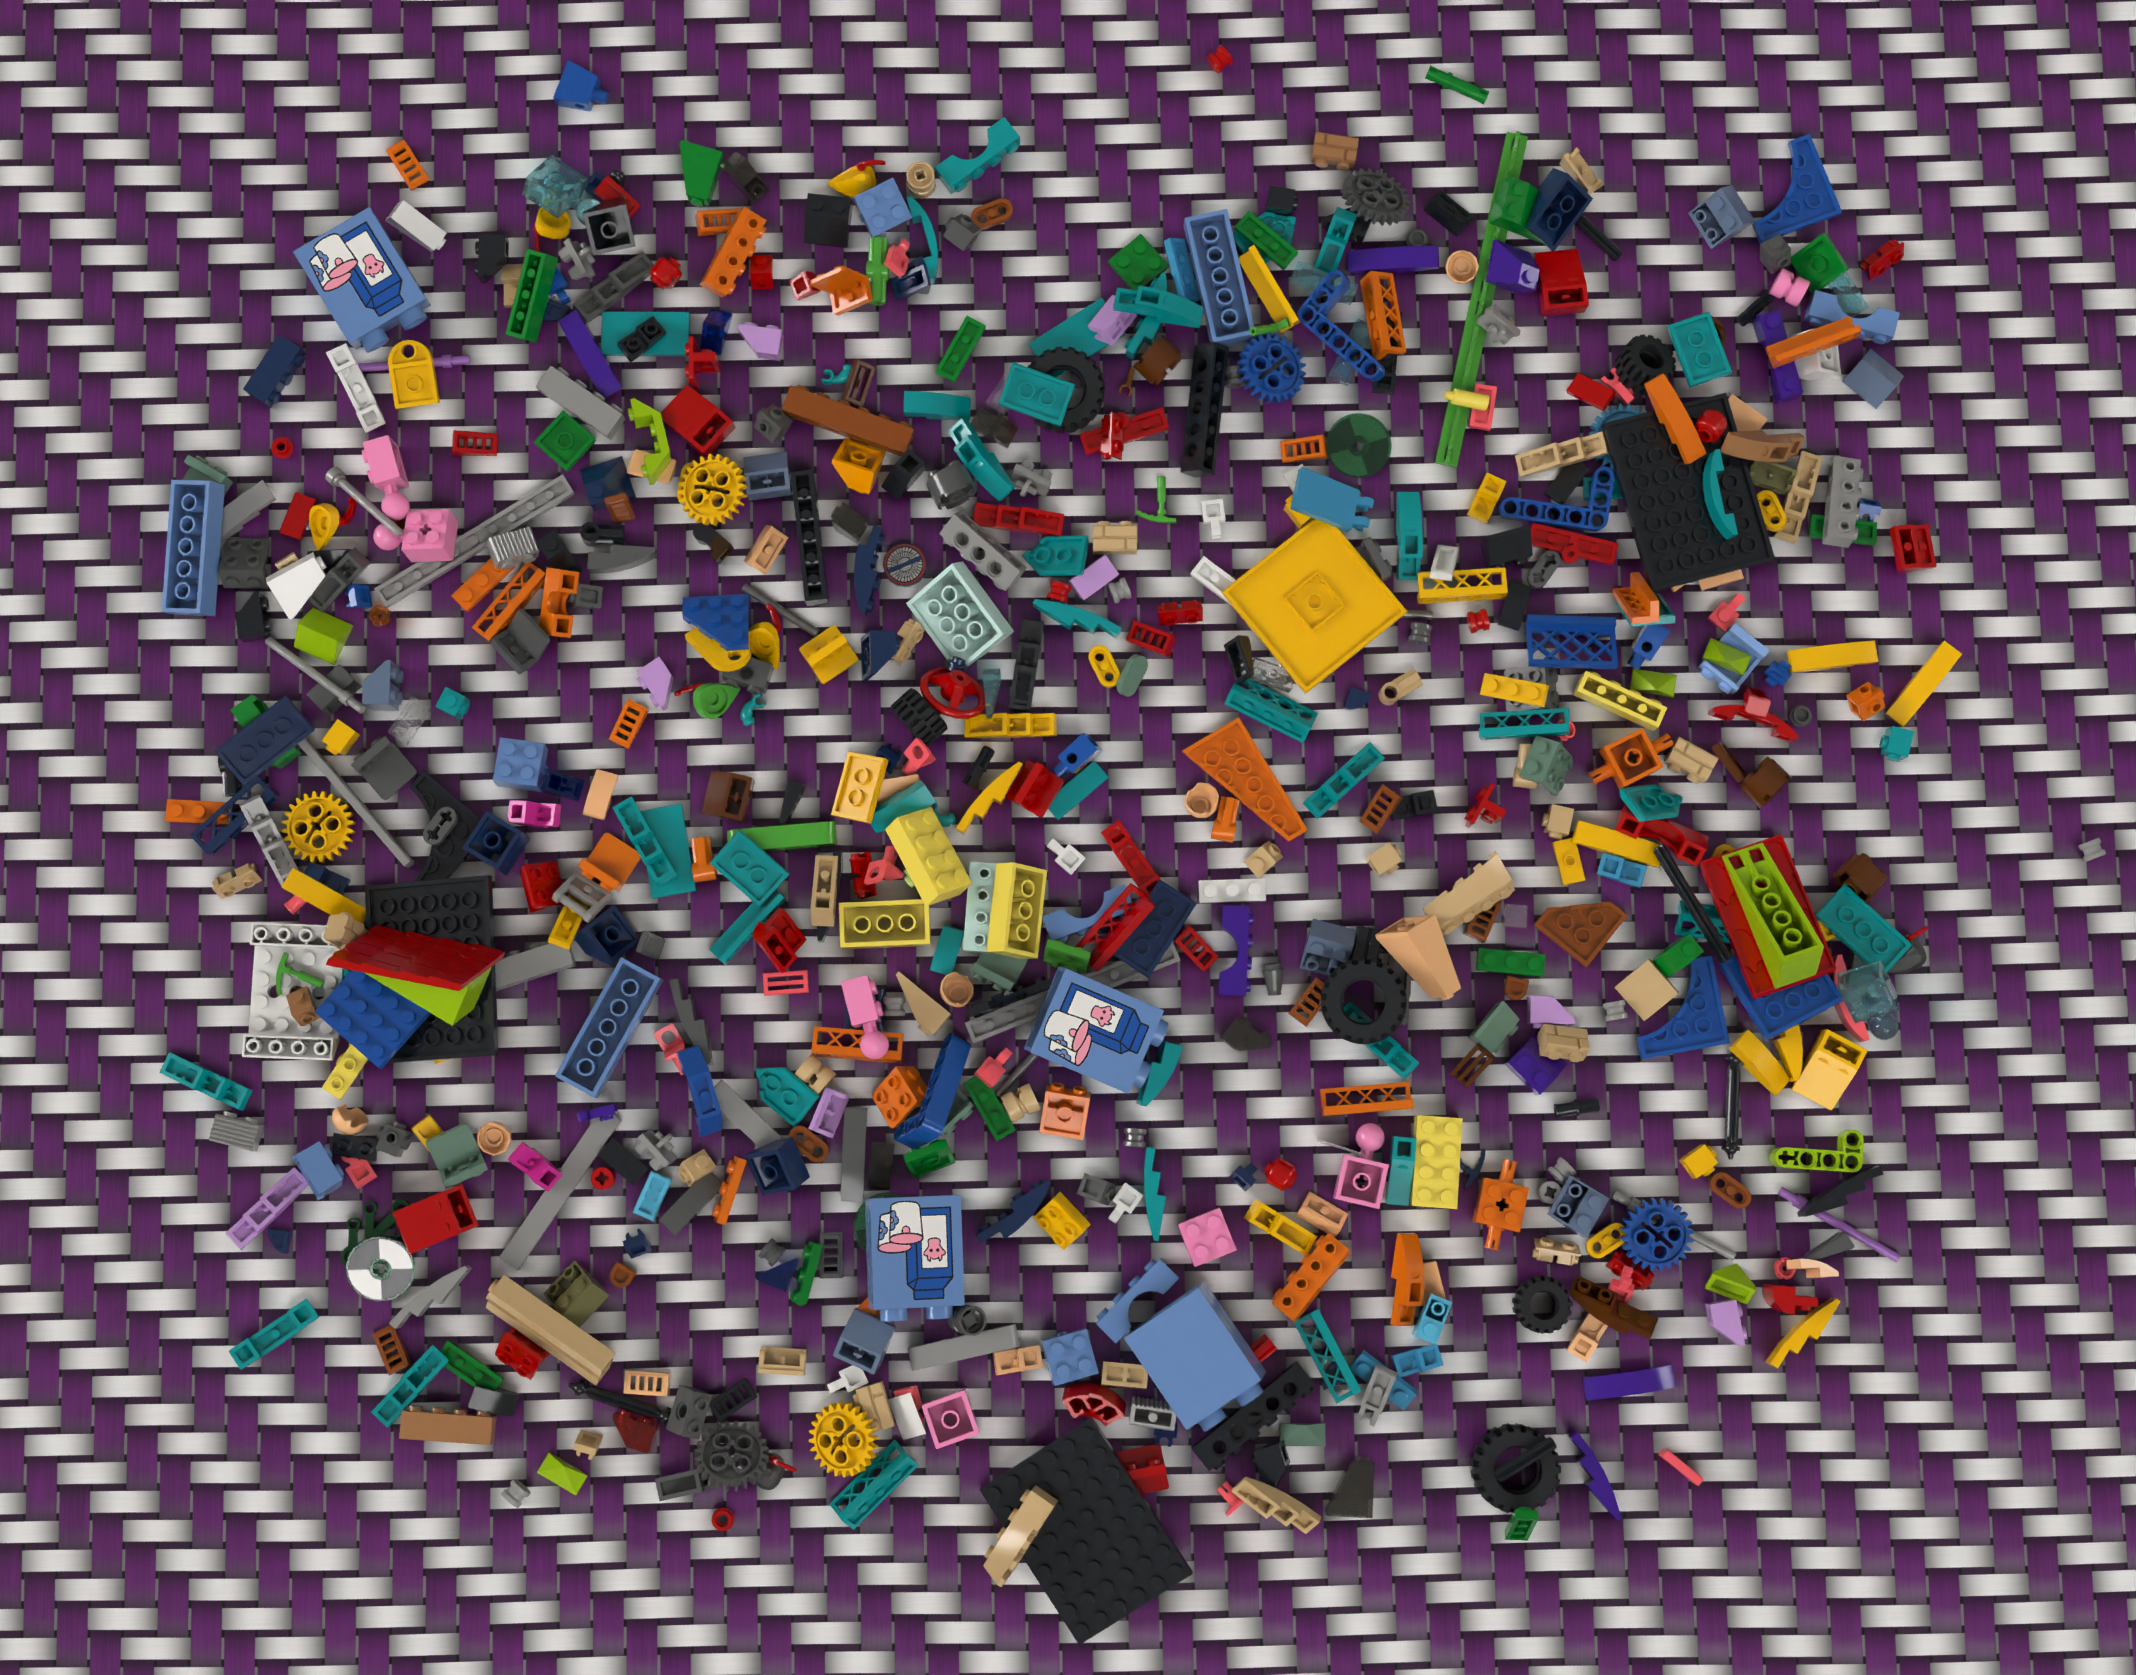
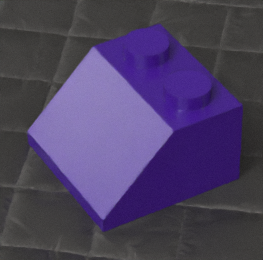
M1536 1032L1504 1064L1535 1095H1541L1559 1076L1568 1063L1561 1058L1552 1060L1548 1057L1540 1056Z

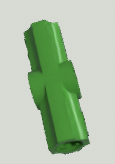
M878 236L869 238V258L866 262V276L869 277L873 301L867 304L875 306L886 304V285L889 280V268L884 264L888 253L887 238Z

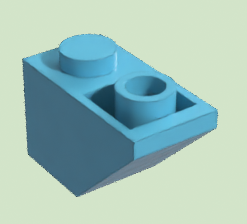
M1430 1294L1419 1314L1412 1335L1436 1345L1452 1302Z

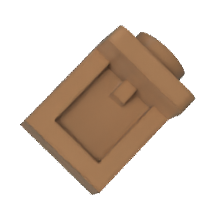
M307 986L286 995L291 1015L300 1026H305L321 1018L315 1013L316 1007L311 991Z

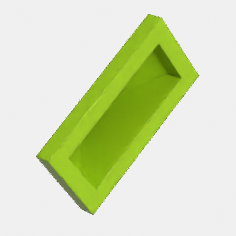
M1710 638L1702 659L1743 676L1752 655Z
M1632 669L1630 689L1641 693L1674 697L1677 675Z
M1736 1263L1713 1271L1705 1285V1289L1748 1304L1756 1291V1286Z
M550 1452L537 1471L538 1474L574 1495L578 1494L588 1476Z

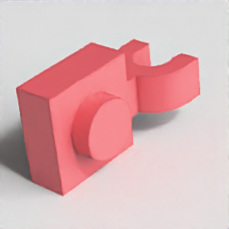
M905 238L901 239L899 245L896 243L892 244L884 263L898 277L905 275L910 260L905 255L910 245Z
M1612 368L1610 372L1614 375V379L1608 380L1603 376L1600 380L1615 391V396L1626 407L1633 402L1634 392L1631 388L1628 390L1625 384L1623 385L1621 382H1618L1619 376L1615 373L1617 369Z
M1738 593L1729 604L1722 601L1707 619L1721 631L1725 632L1738 618L1739 614L1735 610L1746 598L1741 593Z
M1005 1048L995 1059L991 1056L987 1057L974 1075L991 1089L1006 1072L1002 1065L1013 1053L1008 1048Z
M1628 1266L1623 1267L1619 1280L1612 1278L1607 1288L1618 1293L1617 1300L1628 1304L1634 1292L1635 1285L1632 1284V1279L1630 1278L1633 1268Z

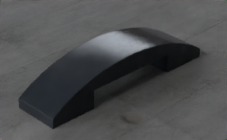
M1387 316V324L1394 329V322ZM1391 336V346L1398 347L1397 341ZM1388 353L1381 360H1377L1384 366L1385 375L1380 381L1372 382V393L1394 395L1397 354ZM1374 365V368H1373V375H1374V374L1376 373V371H1377V366H1376V365Z

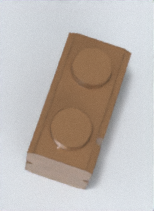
M1316 132L1311 162L1322 168L1331 165L1337 166L1336 168L1341 171H1348L1349 168L1353 169L1359 138Z

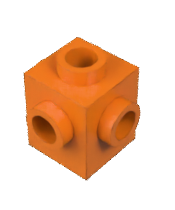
M1866 682L1846 695L1850 710L1863 721L1885 708L1883 700L1885 695L1878 686H1873L1870 682Z

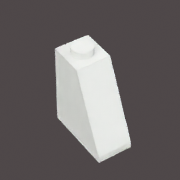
M404 200L397 203L385 220L430 252L435 249L440 250L446 242L444 236L447 233Z
M313 552L266 577V583L289 620L296 616L325 577L324 569L327 567L320 556L316 558Z

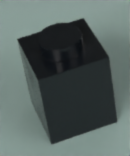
M1269 186L1265 212L1291 216L1292 210L1296 211L1298 197H1294L1295 189Z

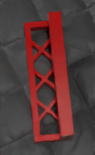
M1130 883L1076 944L1075 947L1083 948L1087 943L1095 942V948L1091 951L1089 965L1092 969L1098 972L1154 909L1155 905L1151 897ZM1132 891L1140 896L1133 903H1127L1126 898ZM1116 910H1124V915L1120 919L1112 920V914ZM1109 926V932L1106 935L1098 936L1097 931L1101 927Z

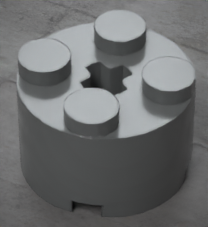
M959 460L952 461L942 470L936 469L928 474L929 480L926 486L939 510H942L943 506H946L947 510L955 508L968 501V495L971 492L973 495L977 492V487L966 466L961 464Z

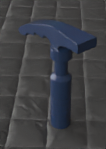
M1482 1150L1480 1153L1479 1163L1475 1166L1474 1170L1470 1166L1467 1167L1460 1158V1168L1465 1175H1469L1467 1182L1463 1186L1465 1189L1478 1176L1485 1159L1486 1150Z

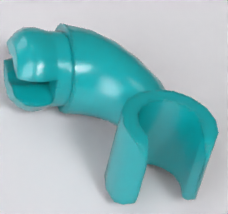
M845 364L841 373L834 376L831 370L825 369L823 374L829 375L831 378H822V383L824 385L846 383L852 365Z
M755 695L742 708L740 717L745 726L755 722L752 716L755 707L763 708L766 706L767 703L761 705L756 703L757 698L763 695Z
M937 802L933 803L935 806L933 811L941 826L949 827L956 823L953 813L941 815L937 813Z

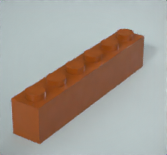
M790 385L781 409L788 417L898 456H902L910 449L915 436L914 429L911 428L910 424L903 421L899 423L893 422L890 417L879 414V416L873 415L870 410L864 407L856 409L844 400H831L828 395L821 392L817 394L811 393L808 388L797 385V387Z

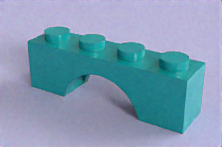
M1005 117L987 129L989 142L986 150L980 156L965 160L951 155L935 167L937 177L950 194L962 191L973 178L974 180L980 178L988 167H995L1006 154L1010 155L1017 151L1020 145V136Z

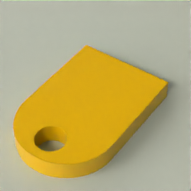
M404 340L397 343L391 349L388 356L395 409L440 403L434 361L430 350L424 344L414 340ZM407 345H411L414 348V355L410 358L404 355V348Z
M697 627L685 634L686 641L713 668L719 671L730 672L744 667L751 658L750 643L748 650L726 651L720 646V643L714 639H709ZM733 656L740 657L738 660H730Z

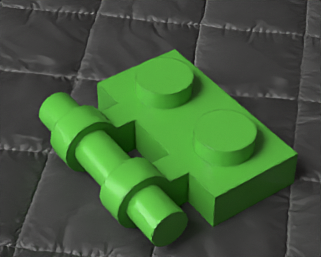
M1048 939L1043 961L1051 963V966L1056 968L1060 966L1076 973L1086 974L1091 952L1081 947L1066 945L1059 940Z

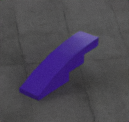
M1438 246L1384 247L1348 251V272L1350 274L1370 271L1396 272L1401 274L1439 269Z
M576 309L558 320L567 339L600 394L606 398L623 387L611 369L612 366L600 349L601 346L578 310Z
M1573 1430L1568 1437L1582 1453L1575 1460L1590 1476L1584 1484L1611 1516L1617 1521L1620 1520L1621 1515L1617 1501L1603 1468L1581 1435Z

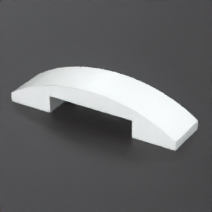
M345 343L326 352L356 410L357 417L365 433L386 424L377 401L348 345Z

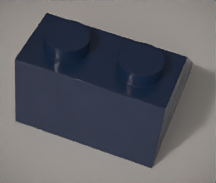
M486 811L464 844L463 849L507 876L531 838Z
M793 1137L775 1140L744 1155L762 1195L794 1190L810 1177Z

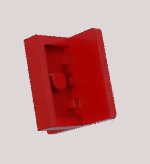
M689 336V343H685V354L688 356L689 364H685V374L688 377V382L692 383L694 390H699V373H721L720 362L716 352H712L709 349L699 350L694 336Z
M1028 760L1006 794V798L1036 816L1043 818L1064 784V780L1049 772L1044 765Z
M1491 782L1488 786L1484 785L1479 790L1475 798L1478 801L1477 804L1473 805L1472 808L1470 807L1464 818L1467 820L1466 827L1470 828L1476 822L1479 814L1481 815L1480 818L1489 824L1493 822L1498 823L1503 819L1507 810L1488 800L1496 784Z
M555 861L525 864L522 866V870L519 872L530 913H537L552 906L563 905L552 900L553 894L562 885Z
M514 1327L509 1332L503 1334L495 1352V1356L498 1357L499 1361L510 1365L520 1376L527 1377L529 1380L534 1377L537 1369L550 1354Z
M1160 1443L1122 1450L1116 1453L1142 1494L1169 1488Z

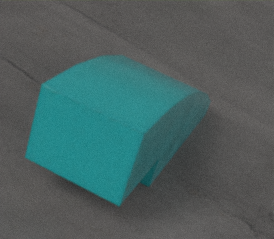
M1340 207L1336 208L1312 272L1313 274L1325 278L1329 272L1337 270L1357 214Z
M904 391V417H926V419L960 420L961 418H967L970 420L971 398L935 392Z
M918 780L903 792L898 790L877 805L870 825L876 833L882 832L897 817L925 809L935 803L936 800L925 784Z
M1166 1041L1161 1042L1156 1061H1146L1151 1064L1144 1085L1139 1090L1137 1104L1146 1107L1163 1089L1177 1065L1183 1046Z

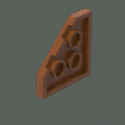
M1611 901L1550 907L1543 912L1533 926L1586 968L1628 915Z

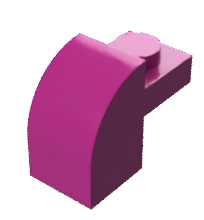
M510 800L507 822L531 827H559L561 805Z
M524 1142L508 1158L514 1166L525 1172L534 1183L547 1192L563 1175L545 1156Z

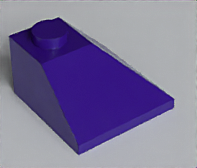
M1493 240L1485 282L1519 295L1536 291L1540 269L1531 253L1504 242Z

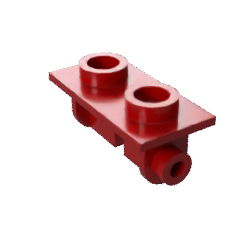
M1895 239L1893 241L1889 240L1877 249V252L1881 255L1880 257L1873 252L1862 260L1860 268L1864 272H1869V281L1876 276L1882 275L1888 267L1898 263L1903 258L1904 242L1899 244Z
M1110 412V415H1104V419H1101V435L1108 436V439H1101L1100 454L1106 460L1111 459V456L1122 460L1124 421L1122 416Z
M1197 600L1182 601L1181 609H1178L1177 602L1162 603V605L1157 606L1159 625L1203 621L1202 603L1197 602Z
M871 852L851 854V859H849L851 872L858 875V878H853L854 894L857 895L858 899L876 896V883L869 885L864 883L869 863L872 862Z
M1615 1250L1611 1256L1613 1259L1605 1265L1617 1276H1621L1624 1266L1633 1268L1630 1278L1632 1279V1284H1635V1288L1645 1290L1653 1283L1652 1279L1655 1274L1647 1267L1642 1269L1640 1262L1635 1267H1632L1633 1258L1627 1257L1626 1253L1622 1250Z

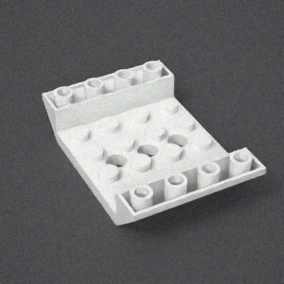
M251 922L250 945L255 946L249 1033L248 1035L243 1034L242 1057L333 1061L340 1041V1034L322 1018L305 1026H300L291 1015L286 995L292 993L293 987L300 986L303 988L307 986L311 991L314 1005L317 1009L343 981L344 968L326 965L328 958L339 950L324 939L325 930L328 928L327 925ZM283 952L289 953L287 966L290 965L297 971H304L325 981L322 987L325 990V996L322 999L317 1000L314 996V992L318 987L299 980L297 976L285 973L282 975L284 977L281 988L283 990L282 995L276 998L271 997L270 989L276 985L277 968Z

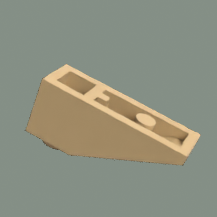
M816 855L810 909L812 926L834 927L838 856Z
M898 971L896 974L916 1021L920 1023L918 1028L927 1036L930 1032L935 1036L951 1014Z

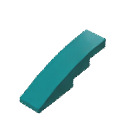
M1035 599L1033 602L1034 608L1069 630L1075 623L1091 634H1094L1096 629L1100 628L1117 639L1121 633V627L1084 609Z
M1369 742L1308 797L1303 804L1319 819L1381 763L1385 757Z
M631 796L612 807L657 886L659 887L676 877V871L633 797Z
M1350 1001L1343 1008L1348 1017L1356 1022L1368 1023L1373 1021ZM1390 1036L1377 1043L1364 1044L1403 1080L1419 1065V1062Z
M169 1052L159 1072L193 1090L200 1091L242 1111L253 1091Z
M1146 1147L1144 1198L1153 1240L1159 1241L1166 1196L1157 1195L1161 1172L1152 1171L1155 1148Z
M432 1345L400 1378L401 1380L386 1394V1397L371 1413L389 1428L401 1415V1412L409 1407L450 1360Z

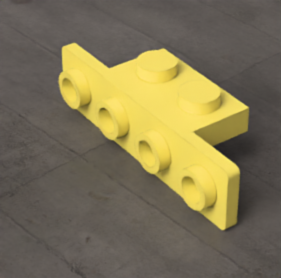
M349 1043L348 1049L337 1059L336 1067L322 1088L338 1099H342L368 1061V1058Z

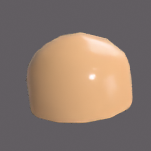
M1460 250L1448 257L1445 270L1451 281L1464 284L1476 276L1479 265L1477 258L1471 252Z
M1197 783L1193 789L1188 790L1185 796L1187 812L1196 818L1211 816L1217 810L1219 794L1211 784Z
M952 972L947 974L941 981L940 994L948 1005L964 1007L973 998L974 986L968 976Z
M347 1104L336 1107L332 1112V1122L343 1134L357 1135L368 1125L369 1119L360 1108L355 1107L348 1110L346 1108Z
M498 1121L484 1124L477 1134L478 1146L483 1152L493 1156L505 1153L512 1141L511 1132L507 1125Z

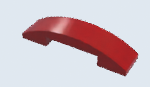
M1722 705L1714 707L1708 712L1709 716L1727 722L1734 719V716L1737 715L1772 727V737L1790 743L1798 739L1797 733L1788 724L1769 712L1766 717L1747 713L1744 705Z
M1117 820L1100 833L1138 888L1149 895L1161 878L1155 873L1133 842L1132 837L1120 820Z

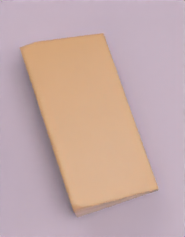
M635 449L627 473L643 477L641 465L645 464L644 456L652 453ZM671 459L667 468L658 478V482L670 483L675 475L677 463L675 459Z
M766 525L744 562L766 575L789 537L773 526Z
M919 774L884 779L878 803H882L898 790L903 792L920 780Z
M1309 1191L1296 1215L1325 1233L1336 1237L1348 1213Z
M1436 1261L1423 1263V1307L1430 1294L1446 1299Z

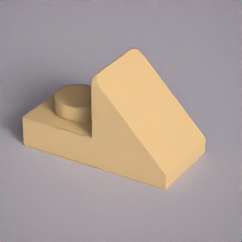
M523 264L504 265L501 281L504 284L505 308H512Z

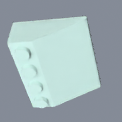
M963 561L952 563L906 603L945 658L952 660L953 656L960 657L966 660L965 664L967 666L999 645L1014 632Z

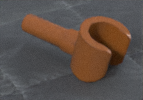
M1130 368L1125 384L1119 388L1120 395L1123 388H1129L1128 397L1132 395L1131 384L1135 372L1134 368Z

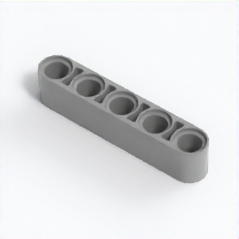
M1010 1324L983 1330L975 1336L961 1335L907 1349L912 1371L1016 1348L1020 1346L1016 1324Z

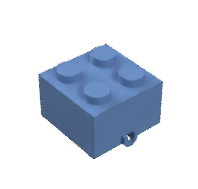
M894 178L852 198L860 213L858 216L861 222L865 223L871 238L912 218Z
M500 737L493 782L497 787L541 792L543 778L547 774L548 769L546 766L548 748L544 743Z
M320 1141L292 1157L317 1200L341 1188L344 1179V1173L338 1164L334 1165L331 1161L333 1160V1155L327 1145L322 1146Z
M1083 1328L1069 1333L1064 1331L1058 1333V1336L1041 1340L1051 1381L1054 1386L1099 1373L1087 1329Z

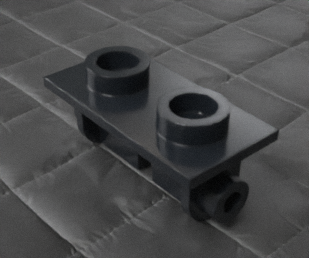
M334 1133L332 1155L377 1161V1151L379 1150L375 1148L378 1139Z

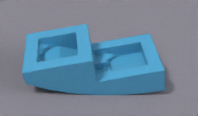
M1603 853L1597 875L1641 888L1647 866Z
M1438 1344L1419 1347L1391 1356L1395 1372H1398L1397 1375L1400 1378L1444 1365Z

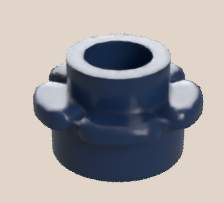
M953 656L952 660H947L949 662L947 669L950 671L960 670L964 672L968 666L965 664L966 660L960 657Z

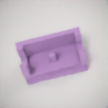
M1114 295L1109 298L1088 324L1089 330L1098 333L1094 338L1109 344V346H1113L1137 317L1134 313L1113 311Z
M1103 555L1086 567L1083 575H1075L1067 582L1079 598L1085 600L1117 577L1119 573L1107 556Z
M825 1087L808 1129L833 1138L850 1096Z

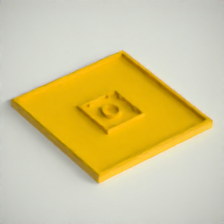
M1312 519L1222 591L1223 596L1304 694H1307L1408 612L1338 528L1316 519Z

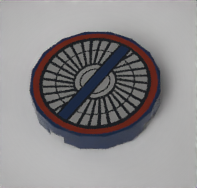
M901 543L888 550L884 556L883 568L885 575L891 583L906 588L922 580L926 574L927 563L925 555L920 548L913 544Z

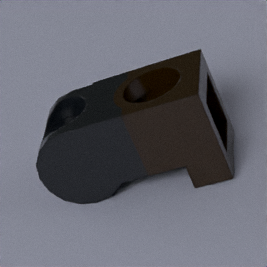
M701 522L693 528L695 539L698 543L707 545L713 551L710 556L719 565L734 549L710 525L706 526Z

